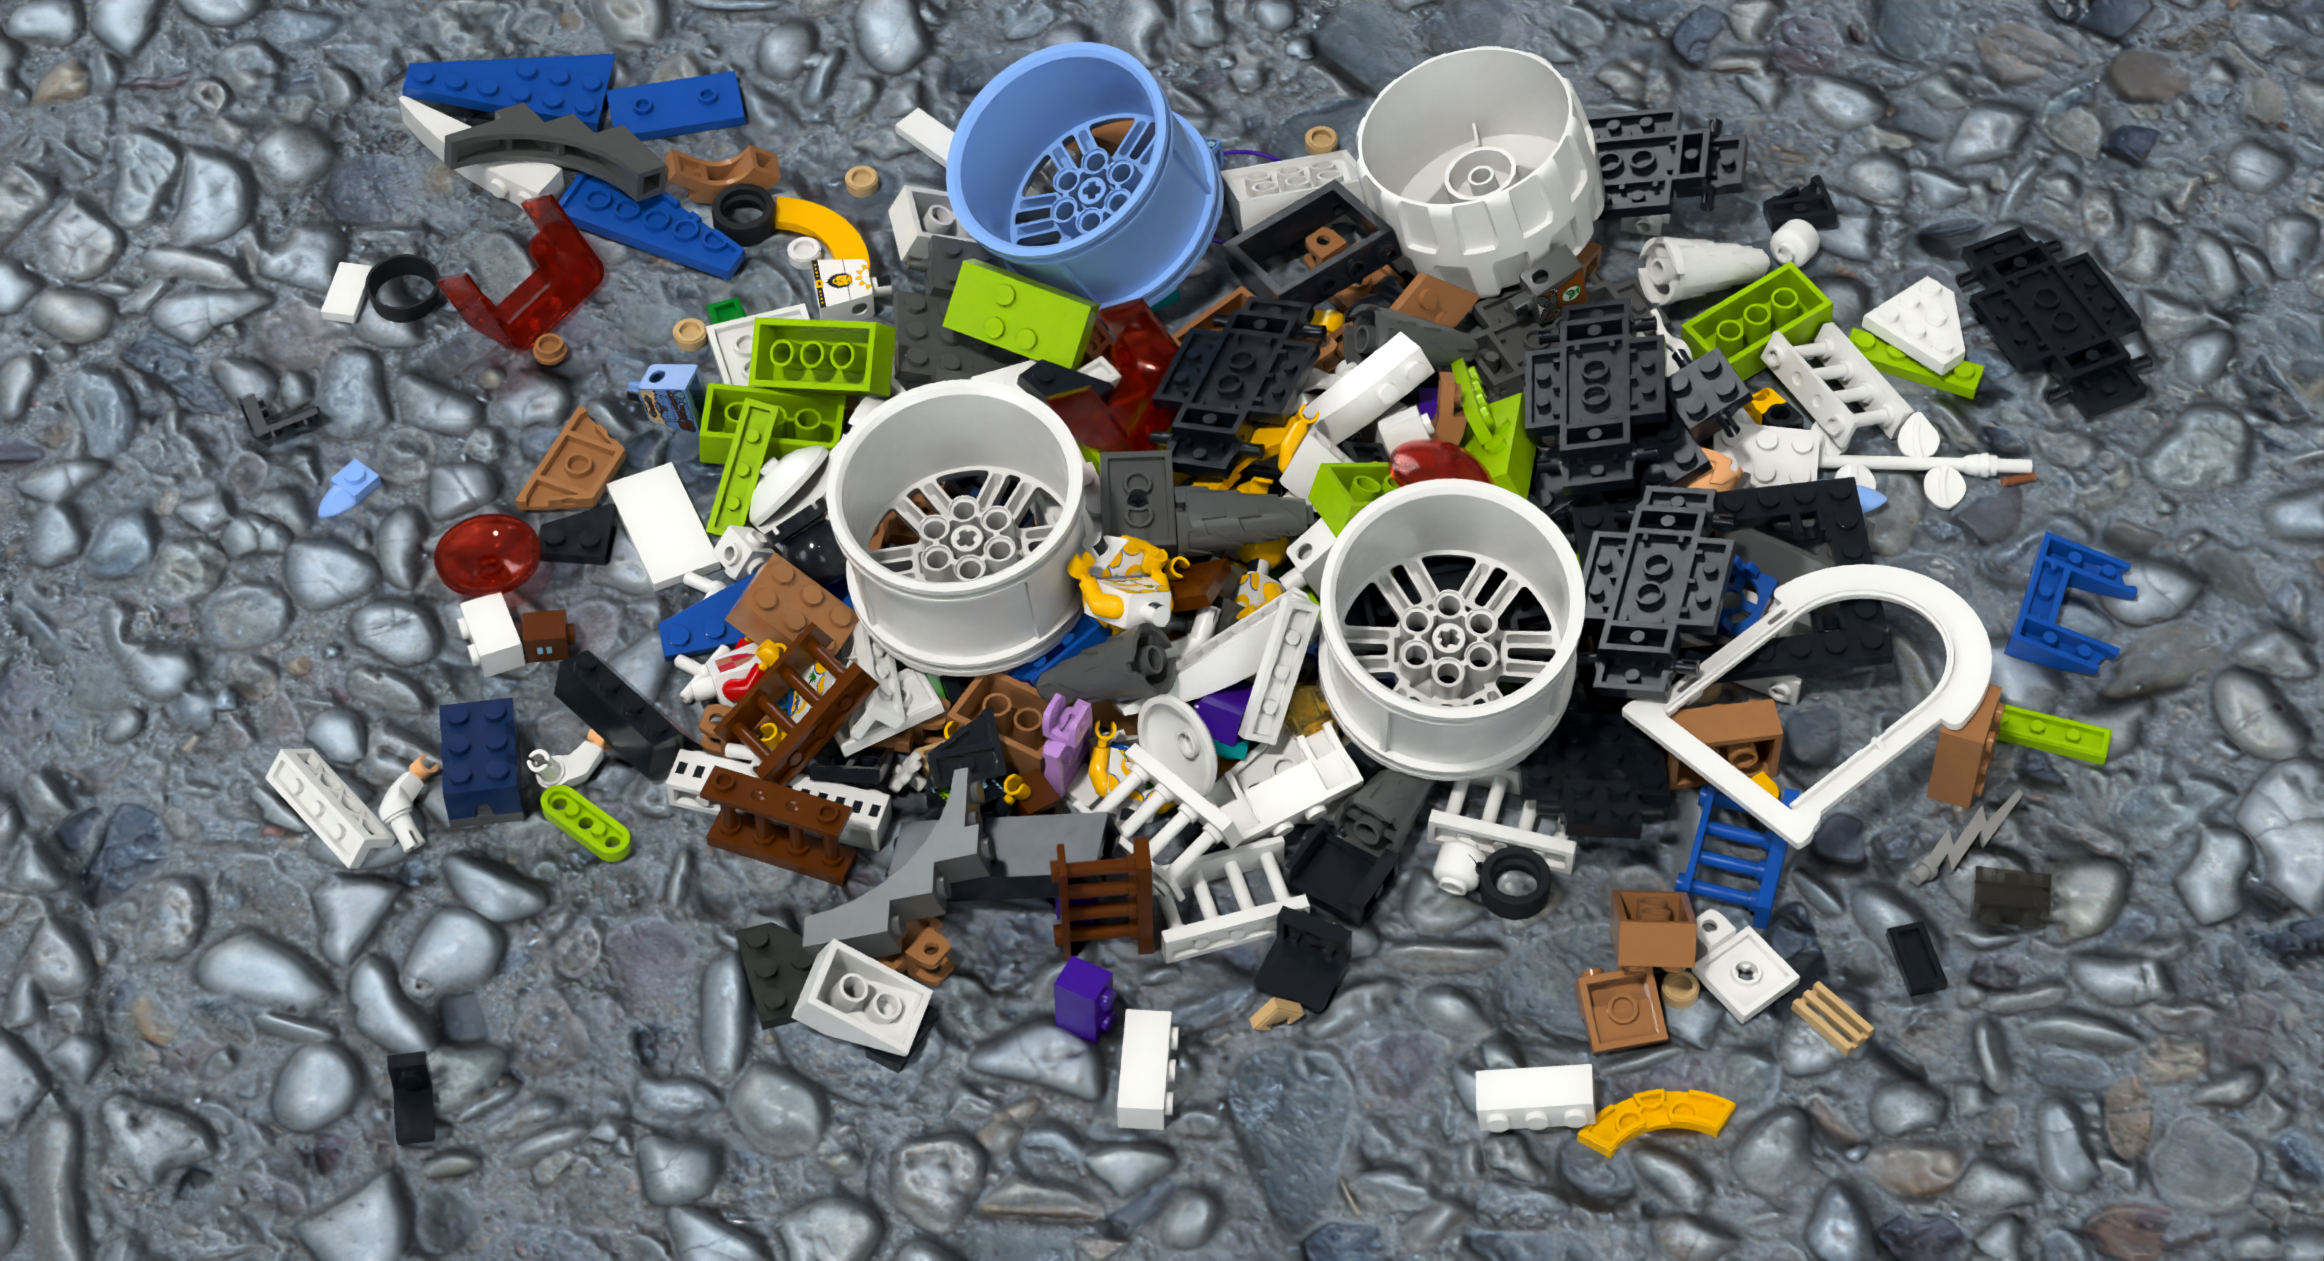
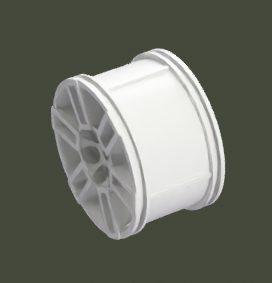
M967 379L941 381L910 389L887 400L868 413L846 436L832 461L826 487L828 515L836 542L847 559L846 578L855 613L870 638L892 657L903 662L908 667L937 676L969 677L998 673L1027 662L1031 663L1047 654L1061 643L1062 639L1071 632L1084 614L1082 591L1079 587L1080 581L1068 573L1067 566L1075 553L1081 558L1083 553L1086 552L1082 542L1086 536L1094 533V527L1084 507L1085 477L1078 446L1069 428L1049 406L1022 390L996 382ZM966 476H988L976 499L968 495H962L951 500L938 484L946 480ZM1010 481H1018V485L1004 507L999 506ZM1040 490L1054 498L1063 508L1056 524L1018 528V525ZM920 494L936 514L926 516L910 498ZM892 511L920 538L918 543L877 550H870L868 548L875 531Z
M1456 478L1420 481L1395 489L1371 502L1349 521L1332 546L1322 575L1320 591L1322 628L1318 648V672L1321 689L1333 718L1342 731L1363 753L1393 771L1411 776L1442 781L1467 780L1494 775L1514 766L1527 758L1529 754L1536 750L1550 736L1561 720L1571 697L1576 673V649L1583 628L1586 602L1585 585L1580 565L1570 543L1559 527L1534 504L1511 491L1489 483ZM1458 557L1475 560L1476 564L1459 591L1447 589L1439 592L1422 563V559ZM1399 566L1402 567L1421 600L1419 604L1413 605L1390 573V570ZM1498 569L1506 573L1507 577L1487 604L1483 607L1477 605L1475 600L1492 572ZM1369 583H1374L1398 618L1399 623L1396 627L1348 626L1344 620L1350 607L1362 590ZM1526 587L1542 605L1552 627L1550 631H1503L1498 627V619L1520 589ZM1419 628H1425L1424 630L1419 632L1412 631ZM1350 650L1388 652L1385 655L1354 656ZM1508 655L1553 656L1550 662L1511 659ZM1420 658L1424 663L1417 666L1410 664L1408 660ZM1483 660L1487 663V666L1477 667L1471 662ZM1448 675L1455 678L1456 681L1444 683L1439 678ZM1393 678L1396 686L1391 690L1376 679ZM1500 681L1526 684L1504 697L1497 687Z

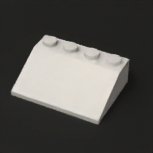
M1347 149L1220 171L1224 193L1239 234L1334 179L1365 204L1356 170V161ZM1344 214L1323 227L1331 228L1332 224L1343 222L1346 224L1356 223Z

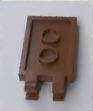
M1228 558L1191 564L1186 569L1174 567L1175 572L1181 574L1183 578L1174 581L1168 579L1174 602L1171 613L1210 607L1232 572Z

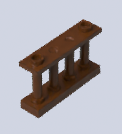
M813 622L797 636L795 641L713 729L727 743L740 744L742 742L762 761L754 770L762 780L785 787L788 786L880 685L855 662L846 669L826 650L833 642V639ZM815 660L836 679V682L823 696L801 677ZM791 687L812 707L798 723L776 704ZM766 714L787 734L773 751L751 731Z
M716 765L700 792V798L720 804V811L706 836L707 845L844 887L858 859L857 850L838 844V840L853 812L852 807ZM736 809L754 814V818L738 814ZM770 820L787 824L788 829L771 824ZM804 830L822 835L823 839L804 834Z
M1148 837L1133 838V853L1126 854V858L1066 863L1064 844H1057V860H1050L1052 883H1058L1060 924L1053 925L1055 947H1062L1064 961H1068L1071 957L1070 942L1130 937V941L1137 940L1139 955L1154 954L1152 865ZM1128 873L1126 880L1068 884L1067 878ZM1118 895L1129 896L1128 901L1069 906L1068 901L1071 899ZM1129 916L1128 922L1076 927H1070L1069 921Z

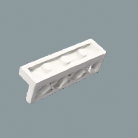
M1292 592L1291 597L1282 596L1238 735L1243 739L1276 746L1320 610V606L1302 594Z
M858 621L837 654L838 660L846 669L855 662L880 684L848 720L850 736L860 740L875 720L898 730L905 721V714L895 658L880 648L870 638L860 621Z
M313 748L280 749L265 777L266 780L348 869L360 868L370 848L393 846L396 837Z

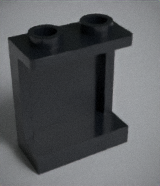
M1320 818L1314 828L1308 827L1304 832L1295 853L1291 852L1286 856L1281 866V872L1283 873V879L1289 893L1295 896L1305 894L1309 903L1360 929L1398 877L1399 855L1385 849L1380 858L1329 833L1328 820Z

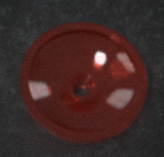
M1416 439L1397 446L1392 451L1388 461L1389 472L1400 487L1420 481L1452 478L1475 480L1494 485L1488 469L1476 456L1465 448L1445 440Z
M483 514L457 523L441 537L434 552V564L440 580L451 590L470 597H482L497 593L505 594L515 590L531 578L541 560L540 541L534 529L521 519L505 514Z

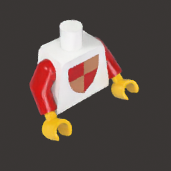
M747 636L745 638L740 637L733 651L706 662L709 676L690 682L696 703L717 697L719 704L734 707L780 657L779 647L770 639H766L761 645H758Z

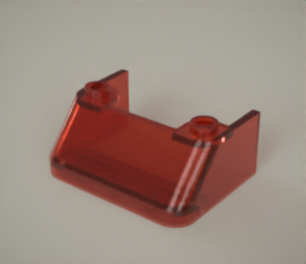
M553 194L526 199L521 203V206L540 230L531 238L528 245L529 256L537 266V269L498 306H495L481 292L467 272L440 277L436 281L469 326L516 352L533 348L538 337L549 333L600 285L604 278L602 262Z
M1141 297L1102 308L1098 312L1117 338L1111 350V362L1122 377L1106 405L1090 385L1048 396L1046 400L1051 409L1069 428L1078 443L1103 452L1155 451L1158 445H1151L1149 443L1151 431L1166 432L1178 412L1156 409L1153 405L1152 397L1176 355L1179 346Z

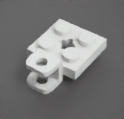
M1709 909L1696 918L1695 960L1697 962L1695 963V968H1692L1691 973L1741 1024H1744L1799 984L1800 976L1750 925L1735 935L1736 928L1716 910ZM1705 923H1712L1713 925H1715L1716 928H1714V927H1712V926H1710V925H1704V924H1705ZM1741 969L1745 973L1752 971L1754 973L1752 980L1739 978L1737 970Z

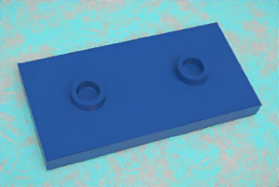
M735 71L606 90L612 126L624 125L640 141L746 125Z

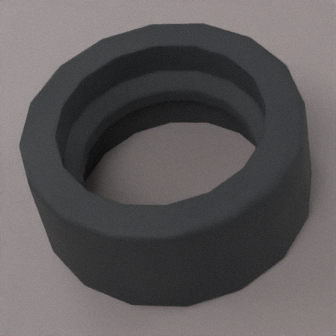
M754 184L733 185L718 193L713 201L712 218L714 229L717 228L740 246L749 247L760 244L769 238L775 230V203L771 194L762 187ZM742 207H752L763 212L761 217L748 223H735L725 218L734 209Z
M1514 846L1499 849L1490 854L1482 865L1479 883L1482 902L1489 911L1505 919H1528L1538 914L1547 904L1550 894L1551 873L1549 865L1541 855L1527 848ZM1516 870L1532 876L1537 882V888L1527 895L1511 896L1497 890L1493 885V880L1496 875L1504 871Z

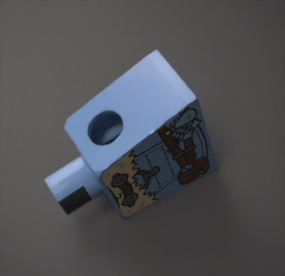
M653 364L649 366L642 381L631 380L627 387L628 399L630 401L642 402L648 419L651 422L700 434L707 389L698 365Z

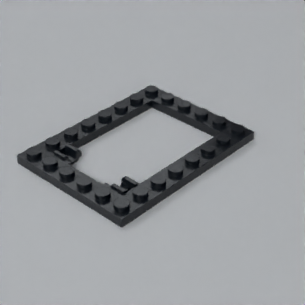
M1855 477L1717 492L1719 499L1715 514L1736 515L1737 523L1735 528L1790 522L1793 539L1810 541L1825 537L1826 543L1830 542L1835 567L1856 564L1874 565ZM1641 501L1571 508L1572 527L1578 561L1582 572L1593 532L1629 533L1631 523H1614L1613 515L1615 508L1635 509L1636 504L1639 505ZM1814 519L1815 524L1813 526H1803L1802 520ZM1876 599L1839 601V608H1836L1834 614L1830 616H1822L1821 610L1810 612L1809 617L1813 634L1772 638L1712 684L1892 664L1893 652L1882 601ZM1590 627L1594 653H1597L1603 628ZM1837 629V631L1825 632L1826 630ZM1728 643L1680 648L1678 659H1697L1701 664ZM1677 673L1671 682V686L1687 674Z

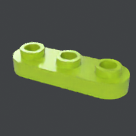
M554 785L543 792L540 803L544 817L600 859L616 862L624 859L630 853L632 843L628 829L574 789L566 785ZM557 807H565L562 810H556ZM584 826H592L589 829H582Z

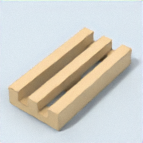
M1820 981L1813 985L1811 991L1809 989L1806 990L1801 999L1797 998L1792 1002L1791 1010L1846 1057L1873 1036L1875 1028ZM1810 1004L1824 1017H1826V1021H1824L1813 1010H1811L1808 1007V1005ZM1834 1028L1840 1029V1030H1841L1845 1035H1847L1852 1041L1849 1042V1041H1848L1847 1039H1845L1840 1033H1838Z

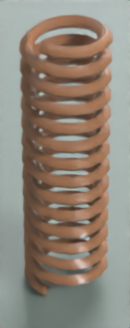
M2034 471V473H2022V475L2017 474V476L2000 478V483L2002 487L2026 482H2035L2037 474Z

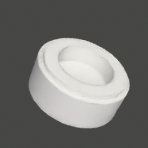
M800 237L788 245L789 263L797 269H811L812 260H821L822 258L821 246L813 238Z

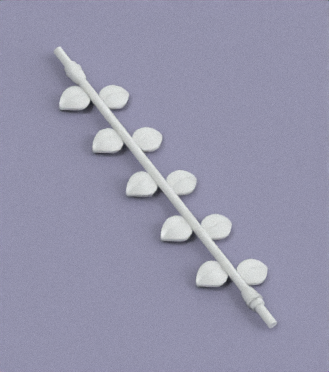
M1744 408L1738 409L1732 416L1736 423L1757 425ZM1921 412L1912 414L1900 429L1897 445L1899 451L1904 456L1842 455L1848 449L1850 441L1846 448H1840L1817 421H1815L1810 429L1821 431L1818 468L1839 469L1835 479L1855 477L1856 485L1876 490L1877 483L1869 469L1928 471L1924 478V494L1933 506L1942 510L1952 509L1964 498L1966 484L1959 472L1983 478L1996 476L1997 472L2032 473V459H1998L1997 455H1989L1988 452L1970 454L1963 458L1931 457L1938 450L1940 438L1938 432ZM1560 434L1542 436L1544 444L1548 447L1540 448L1537 446L1542 454L1560 444Z

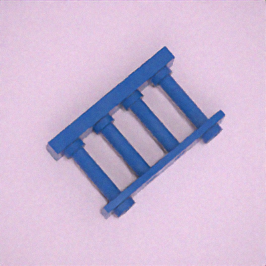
M1711 783L1709 785L1702 784L1698 806L1703 807L1687 871L1686 873L1679 872L1675 892H1687L1689 899L1690 895L1694 894L1746 906L1748 911L1755 912L1752 927L1767 930L1789 843L1772 830H1767V833L1711 821L1714 806L1745 813L1749 812L1723 792L1717 791L1718 789ZM1785 788L1782 803L1789 809H1792L1789 804L1799 797L1800 791ZM1706 835L1763 847V851L1768 852L1769 855L1767 860L1760 859L1759 862L1702 849ZM1698 864L1756 877L1755 881L1762 882L1760 890L1752 889V892L1695 880Z

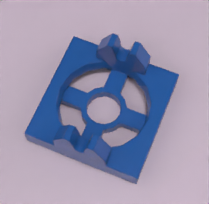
M1735 555L1731 574H1736L1737 576L1732 586L1727 587L1726 593H1737L1741 597V603L1735 609L1722 607L1716 631L1731 639H1735L1763 617L1774 595V591L1779 585L1778 579L1761 573L1760 569L1752 561H1749L1748 564L1742 562L1741 558ZM1748 580L1751 581L1757 591V605L1745 600L1742 592ZM1741 611L1750 615L1741 622L1732 623L1728 619L1730 615H1736Z

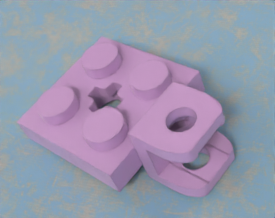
M1056 693L1044 711L1042 718L1043 736L1049 738L1044 745L1042 757L1045 758L1046 766L1044 777L1062 799L1089 754V739L1093 738V717L1091 703L1077 699L1071 708L1066 706L1065 696Z

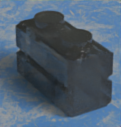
M1975 866L1971 885L1970 920L1980 921L1987 926H1996L2000 923L2018 925V927L2024 930H2035L2038 927L2046 928L2051 907L2052 874Z

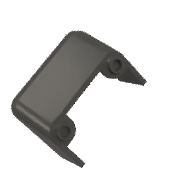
M1744 472L1734 490L1750 488L1751 474ZM1869 521L1866 525V532L1871 550L1875 523ZM1754 526L1738 527L1735 530H1714L1712 538L1735 539L1737 545L1736 555L1741 558L1742 562L1748 564L1749 561H1752L1760 569L1761 573L1778 579V587L1805 574L1835 567L1830 542L1824 543L1816 555L1754 530ZM1736 574L1730 575V584H1733L1737 576ZM1748 580L1743 589L1757 594L1755 587ZM1839 601L1818 607L1810 612L1821 610L1822 616H1830L1834 614L1836 608H1839Z

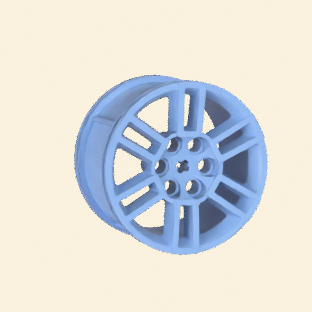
M1074 42L1055 45L1036 51L1007 67L981 90L965 111L952 138L946 164V184L950 204L961 225L978 244L988 252L1003 259L1008 271L1101 304L1097 314L1099 321L1116 319L1142 309H1147L1175 291L1177 286L1190 274L1205 254L1222 215L1224 187L1219 165L1212 149L1186 119L1171 111L1169 101L1163 89L1140 61L1130 54L1106 44ZM1134 120V124L1112 157L1105 149L1097 146L1091 130L1115 122ZM1075 140L1083 154L1081 168L1076 167L1065 149L1066 146ZM1052 158L1059 170L1053 178V187L1057 192L1025 197L1037 174ZM1032 219H1040V220H1035V221H1031V222H1026V223L1019 224V221L1032 220ZM1060 239L1059 243L1046 246H1031Z

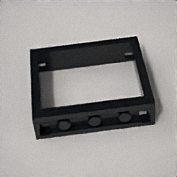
M1336 179L1221 244L1231 271L1259 297L1313 303V307L1402 256L1394 229ZM1344 214L1370 235L1284 286L1279 285L1257 265Z

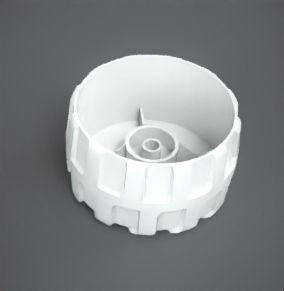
M1480 46L1438 55L1422 62V64L1414 67L1387 85L1379 93L1378 98L1359 124L1355 138L1359 154L1356 170L1364 202L1367 207L1394 229L1402 256L1391 263L1399 273L1407 270L1415 277L1419 272L1428 274L1476 293L1480 297L1479 299L1496 297L1500 294L1501 289L1517 284L1520 285L1519 275L1522 271L1560 246L1566 244L1576 257L1587 245L1594 233L1592 222L1601 215L1605 202L1604 182L1595 138L1574 86L1569 79L1562 78L1553 68L1550 61L1531 52L1526 53L1519 50L1502 48L1501 46Z

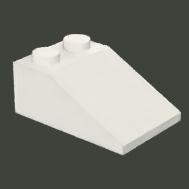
M904 185L888 211L901 262H906L908 255L927 259L929 256L928 243L932 235L978 243L955 216L947 191Z
M833 938L817 954L791 1017L824 1035L906 1056L909 1053L933 990Z

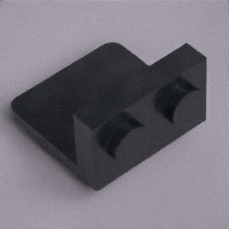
M1283 905L1277 915L1276 939L1254 978V987L1274 997L1300 1003L1301 1007L1313 1012H1321L1325 1008L1351 958L1352 931L1347 930L1338 923H1329L1313 917L1304 910L1292 909Z

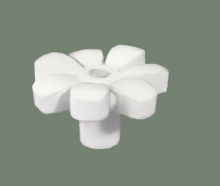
M913 751L904 760L903 766L897 764L891 772L893 777L889 781L888 788L892 791L898 792L902 786L909 784L919 792L925 786L927 780L917 773L922 766V763L919 761L922 755L918 751Z

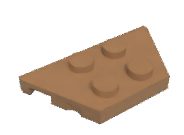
M1419 272L1389 309L1431 320L1436 324L1454 329L1480 297L1476 293Z
M578 406L516 498L517 509L524 511L594 508L606 490V484L612 481L626 460L625 448L616 439L610 438L608 431L600 423L596 425L588 417V411L584 407Z

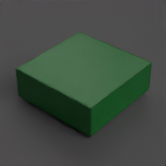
M739 297L706 305L711 325L746 317Z

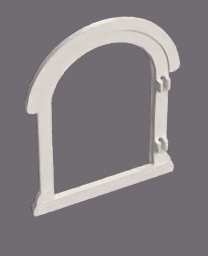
M1870 564L1825 568L1795 578L1774 591V601L1778 605L1775 609L1701 663L1698 675L1687 674L1670 687L1667 701L1635 699L1622 708V716L1797 850L1801 849L1812 841L1814 833L1820 827L1821 816L1940 723L1950 730L1963 728L1982 704L1989 688L1992 672V653L1987 632L1980 618L1967 602L1940 582L1910 570ZM1849 599H1876L1905 606L1925 617L1940 633L1946 648V667L1937 687L1925 700L1887 728L1878 738L1874 736L1869 745L1860 749L1791 802L1789 806L1792 809H1789L1669 718L1684 704L1689 706L1699 699L1704 689L1773 637L1780 638L1792 628L1793 622L1818 607Z

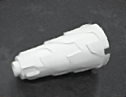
M1662 236L1649 239L1643 246L1639 259H1646V267L1638 268V273L1645 296L1651 303H1660L1657 305L1660 306L1670 305L1680 300L1706 296V293L1729 289L1734 285L1755 282L1765 276L1770 267V260L1763 249L1753 248L1752 246H1741L1736 243H1714L1706 239H1682Z

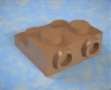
M1617 966L1618 971L1604 973L1603 968H1595L1580 973L1581 977L1577 978L1573 986L1581 1021L1585 1022L1592 1055L1661 1043L1668 1040L1652 967H1647L1645 971H1629L1624 969V966Z

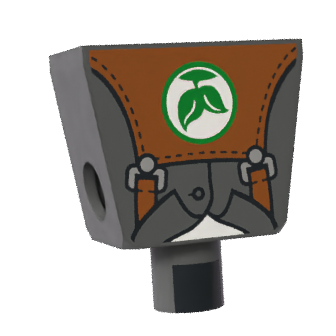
M1564 244L1522 271L1519 275L1522 292L1507 300L1508 308L1515 318L1529 311L1537 322L1541 324L1562 317V306L1588 303L1583 266L1568 246Z

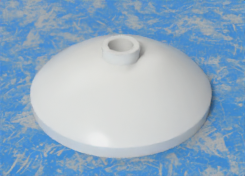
M811 446L794 450L779 461L772 457L759 471L764 477L759 481L752 494L749 510L750 522L756 527L774 514L811 477L825 460L829 451L824 446Z
M1161 694L1147 700L1140 709L1137 730L1140 747L1202 797H1205L1214 786L1218 767L1216 748L1209 729L1199 714L1190 705L1177 697Z

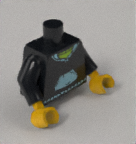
M955 721L948 722L944 728L946 739H949L956 732L959 723ZM929 773L925 784L926 801L929 810L919 816L920 821L939 820L951 790L934 792ZM1017 774L1008 776L1004 784L998 779L982 782L985 800L983 803H980L981 817H1007L1015 808L1016 799L1022 801L1029 798L1031 794L1030 787L1026 784H1021L1023 778Z

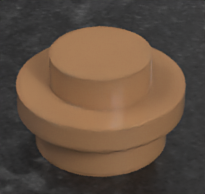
M554 333L541 335L533 347L534 358L543 365L560 363L565 359L568 352L565 341Z

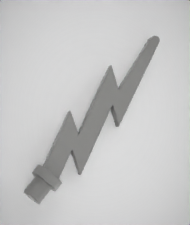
M2017 790L1988 821H1986L1982 804L1954 845L1948 828L1928 858H1922L1917 862L1916 869L1909 874L1910 880L1915 885H1920L1925 880H1932L1938 875L1937 868L1945 857L1951 874L1978 834L1983 849L2022 797L2023 792Z

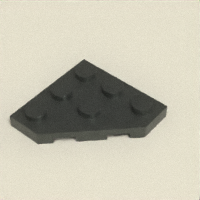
M773 922L735 931L736 941L762 1030L798 1022L791 1016L813 966V962L802 947L803 936Z

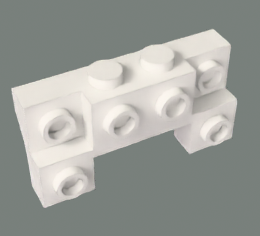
M1329 721L1322 725V730L1306 738L1303 734L1296 737V744L1305 759L1304 762L1245 790L1244 794L1231 770L1224 773L1223 779L1214 783L1212 790L1204 798L1234 822L1243 837V840L1236 847L1249 844L1261 837L1285 836L1294 829L1293 825L1305 819L1308 822H1312L1321 818L1327 813V808L1330 807L1331 802L1363 787V777L1346 752Z

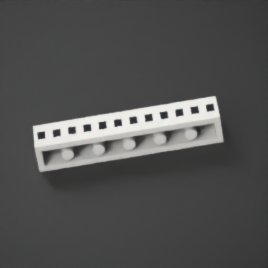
M680 749L666 781L669 805L718 815L720 804L700 798V792L715 765L759 779L761 778L750 772V764L743 763L738 759H724L708 755L702 751ZM798 774L788 784V788L852 807L853 812L838 842L874 851L880 850L892 818L890 795L883 794L874 789L865 790L851 787L842 782L810 780V776L806 774ZM736 809V813L754 818V814ZM770 820L771 824L788 829L787 824ZM804 830V834L823 839L822 835Z

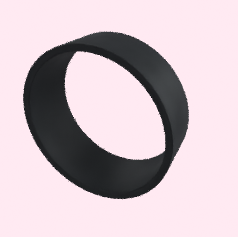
M413 254L394 255L380 261L370 270L366 277L365 289L374 310L382 318L397 323L413 322L427 316L436 307L439 301L440 276L435 265L424 257ZM401 275L420 276L427 279L434 286L433 291L427 298L406 307L384 305L375 299L377 291L385 282Z

